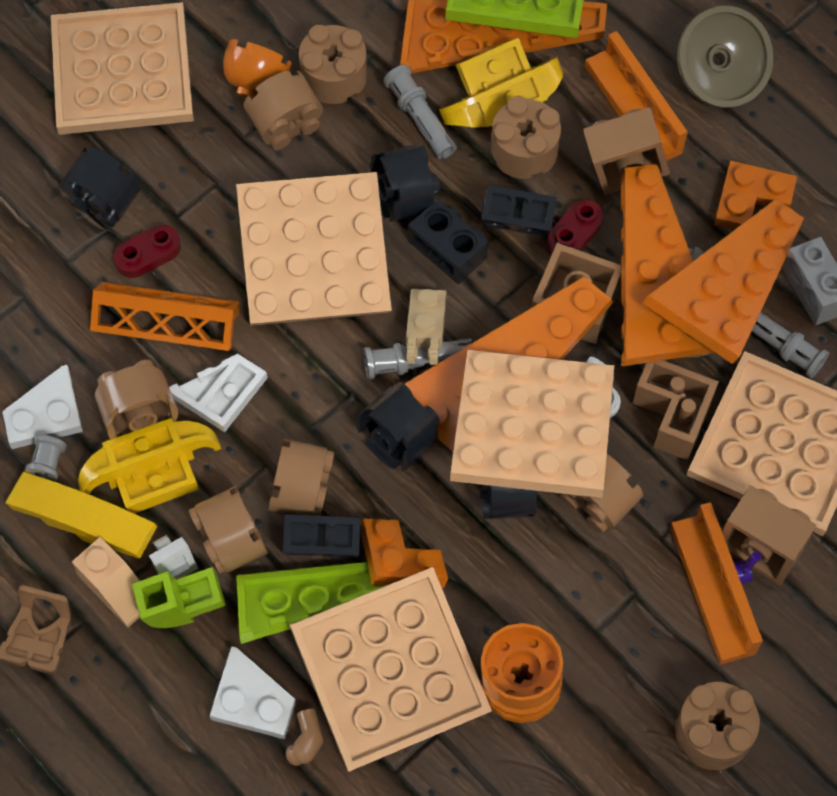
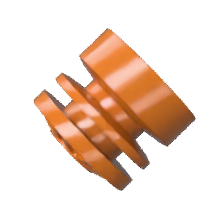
M518 623L507 625L493 633L484 645L481 657V685L492 711L503 719L517 723L537 721L549 714L559 701L564 662L561 648L550 633L536 625ZM522 676L528 677V680L524 679L522 684L515 682V680H520Z

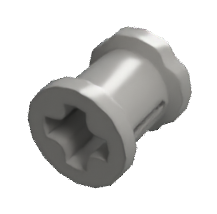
M37 435L34 439L36 448L31 463L26 465L25 471L35 476L56 481L58 477L56 471L61 453L66 451L67 444L52 436Z

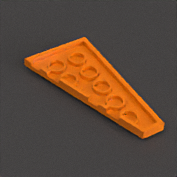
M408 0L400 65H407L411 69V74L455 66L460 62L518 37L525 53L603 39L607 3L584 1L578 38H570L445 20L448 0Z
M657 164L627 167L621 174V211H623V228L621 229V241L623 242V255L621 257V305L624 308V323L621 326V338H624V352L621 355V366L715 353L642 304L643 300L650 293L692 263L693 259Z
M775 199L650 293L643 300L642 304L733 364L743 351L804 218Z
M582 277L438 363V365L406 382L405 385L423 407L429 406L437 413L440 422L436 425L438 439L453 452L467 350L563 360L610 307L613 301L586 277Z

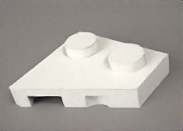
M236 354L222 361L217 367H209L197 373V378L181 386H178L177 383L172 385L170 391L175 401L225 432L266 381L267 372L241 355Z
M67 365L61 366L2 411L11 449L34 444V439L37 435L59 438L83 432L70 371Z

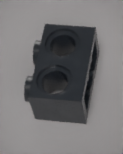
M487 185L479 226L548 237L552 228L557 197Z
M439 199L434 201V204H431L408 225V242L458 285L487 259L488 241L485 234L477 227L469 226L462 220L460 213L454 207L446 206ZM442 227L444 230L434 231L431 228ZM467 248L470 251L466 253H461L456 251V249Z
M284 514L283 555L358 558L360 518Z

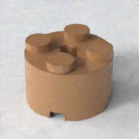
M315 25L310 28L309 34L300 44L299 64L300 72L307 80L318 100L327 104H340L346 102L347 98L355 93L358 95L363 90L367 81L366 47L361 33L339 25Z
M284 71L266 79L255 88L258 94L252 100L248 95L244 101V109L263 141L271 145L274 150L283 149L291 142L292 137L303 133V135L312 134L321 125L318 119L322 115L323 106L300 71H297L295 76H292L290 71Z
M520 96L511 98L507 104L500 108L493 119L491 153L499 169L505 174L519 179L532 178L534 174L540 172L544 174L549 171L555 164L558 156L561 135L559 113L540 101L525 99Z
M150 360L139 361L134 366L117 372L109 371L103 373L97 379L99 386L95 392V401L110 439L172 418L173 422H175L178 418V408L164 373L155 367Z
M284 438L268 511L286 515L320 516L327 491V486H322L320 483L327 485L334 452L327 450L328 448Z
M607 454L602 498L562 493L559 496L571 509L582 508L589 515L587 517L589 524L603 534L607 529L612 530L643 497V492L638 484L633 489L626 481L631 475L615 459Z
M237 486L204 500L188 510L194 525L200 531L205 541L203 545L211 562L215 564L219 574L225 571L226 573L231 572L268 554L262 537L250 512L243 503L244 500Z
M724 682L707 683L696 687L690 693L680 710L675 724L677 744L690 758V761L707 770H724L745 757L755 742L760 727L759 713L754 704L753 697L746 690ZM711 722H719V725L724 727L722 732L716 731L715 724Z

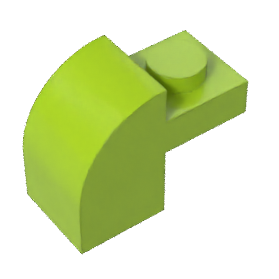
M213 567L180 579H175L167 571L132 584L140 618L147 625L154 628H172L194 622L193 617L226 606L217 572Z

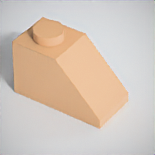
M99 537L76 557L72 564L78 577L128 628L140 617L132 587L133 583L140 580L126 562Z

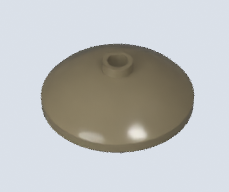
M716 6L696 15L685 27L677 49L678 69L688 90L700 101L719 108L740 106L754 99L766 86L773 68L772 43L765 27L748 11L735 6ZM714 54L718 55L720 59L719 65H715L713 62Z

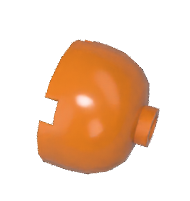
M236 39L229 40L223 59L224 75L227 81L237 88L236 94L246 99L249 95L252 100L258 94L255 88L259 84L278 73L290 71L292 62L289 60L284 64L281 63L283 56L275 51L251 42H247L245 48L237 46L238 40Z

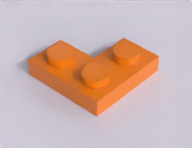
M730 160L714 225L737 229L753 216L755 204L767 206L775 199L790 208L797 176Z
M363 518L360 525V534L372 586H387L433 567L441 588L445 587L448 576L441 550L405 548L399 520Z

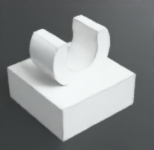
M167 535L153 542L158 551L149 555L158 575L168 571L175 579H180L198 569L192 553L182 537L171 543Z

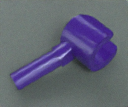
M753 552L747 560L734 563L741 584L753 580L751 569L761 559L759 552Z

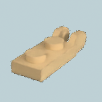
M411 289L406 332L407 364H415L418 348L428 349L429 364L438 365L439 349H442L446 290Z

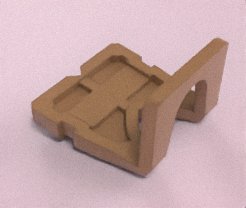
M21 585L17 592L22 607L7 632L8 638L6 642L3 641L0 646V661L21 667L28 664L30 669L55 674L61 661L59 655L64 651L71 622L68 599L63 595ZM35 598L51 602L60 615L59 619L53 624L40 630L36 627L32 618Z

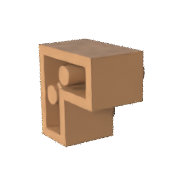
M664 360L646 363L637 384L632 404L664 416L654 448L688 461L719 381Z

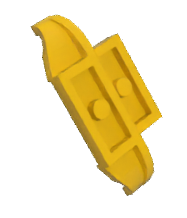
M519 37L511 39L456 64L468 96L463 98L462 101L439 109L445 125L471 128L490 127L499 109L513 97L520 96L540 102L548 100V97L556 90L563 77L559 59L555 56L541 65L530 67Z
M172 418L103 442V447L94 453L82 467L78 477V487L81 492L90 495L95 487L109 482L111 489L119 488L126 510L131 513H137L199 490L188 462L194 459L192 451L203 447L213 448L214 451L222 448L217 435L208 426L192 421L173 422Z

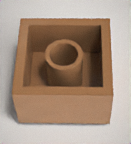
M650 107L634 109L627 112L624 116L611 120H600L592 124V126L583 129L604 195L621 190V174L627 167L657 164L661 177L670 174Z
M557 243L534 295L531 308L582 277H586L614 302L621 283V265ZM612 304L581 338L582 340L597 344Z
M750 485L728 518L722 533L732 557L742 561L747 560L753 552H759L761 559L752 569L781 586L803 552L817 525L811 522L808 515L798 509H790L778 502L771 492L765 489H756Z

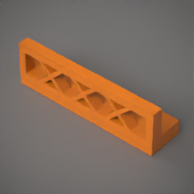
M618 31L608 34L606 50L586 59V70L619 117L634 109L651 108L666 161L683 154L688 131Z
M101 282L93 289L90 331L230 351L234 320L239 315L240 301ZM101 305L114 307L123 319L115 325L100 323ZM124 308L133 309V311L128 313ZM139 311H147L157 321V324L150 330L142 329L133 320L132 316ZM159 313L168 314V316L163 319ZM174 316H182L192 326V329L184 335L176 334L167 324V321ZM194 318L202 319L203 321L198 324ZM209 321L225 323L223 340L211 339L201 327ZM127 322V324H128L130 327H128V326H121V325H122L123 323ZM161 327L165 332L156 330ZM196 332L200 337L191 335Z
M711 502L702 504L696 516L672 522L670 530L717 659L721 665L756 655L763 640Z

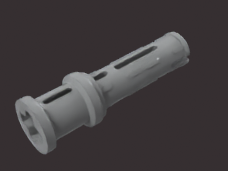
M400 65L388 72L383 79L384 85L392 89L398 98L400 109L411 115L423 136L433 148L437 158L441 160L452 155L456 151L457 146L425 100L426 92L422 87H418L411 77V69L407 65Z
M760 312L757 322L762 326L755 323L751 332L779 350L781 359L785 362L788 360L792 361L805 370L806 376L812 379L822 368L830 353L825 349L820 351L805 341V336L802 333L794 332L792 334Z
M471 338L443 342L442 349H439L438 363L472 344ZM396 343L393 345V348L371 350L370 347L364 348V363L368 380L374 379L375 375L396 372L398 375H404V373L408 372V369L434 366L429 364L428 349L418 348L415 364H407V348L404 344Z

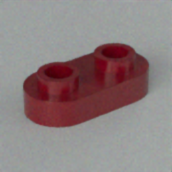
M590 200L576 202L551 229L547 242L549 253L552 255L557 243L582 251L602 227L604 217L602 208ZM582 213H588V214H591L592 216L589 217V218H586V217H583L581 214H582ZM567 236L571 240L563 241L560 239V237Z
M158 225L123 242L114 252V262L118 272L125 277L136 278L173 260L181 250L179 234L171 226ZM160 238H167V241L163 243L157 242ZM130 253L137 254L132 259L126 258V256Z

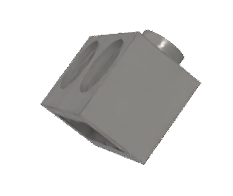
M822 237L790 248L782 269L813 324L816 326L836 318L837 263Z

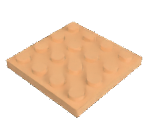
M183 2L51 15L56 128L59 135L194 121Z
M377 172L236 184L250 326L391 313Z
M467 350L450 481L602 498L614 365Z
M744 351L686 476L740 500L750 485L756 489H765L771 492L781 504L790 509H798L808 515L811 522L817 525L813 532L824 536L837 507V391Z
M433 567L289 626L347 772L492 711Z

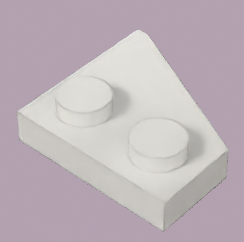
M231 646L212 706L210 719L285 739L296 704L295 698L238 648Z

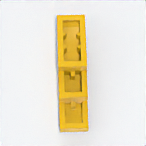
M26 472L22 473L5 502L12 510L40 518L48 526L74 533L84 542L92 544L101 537L114 551L139 559L157 528L155 523L116 505Z

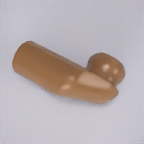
M306 709L297 713L301 735L294 742V745H290L286 750V758L294 766L307 764L312 761L322 747L323 737L315 709Z

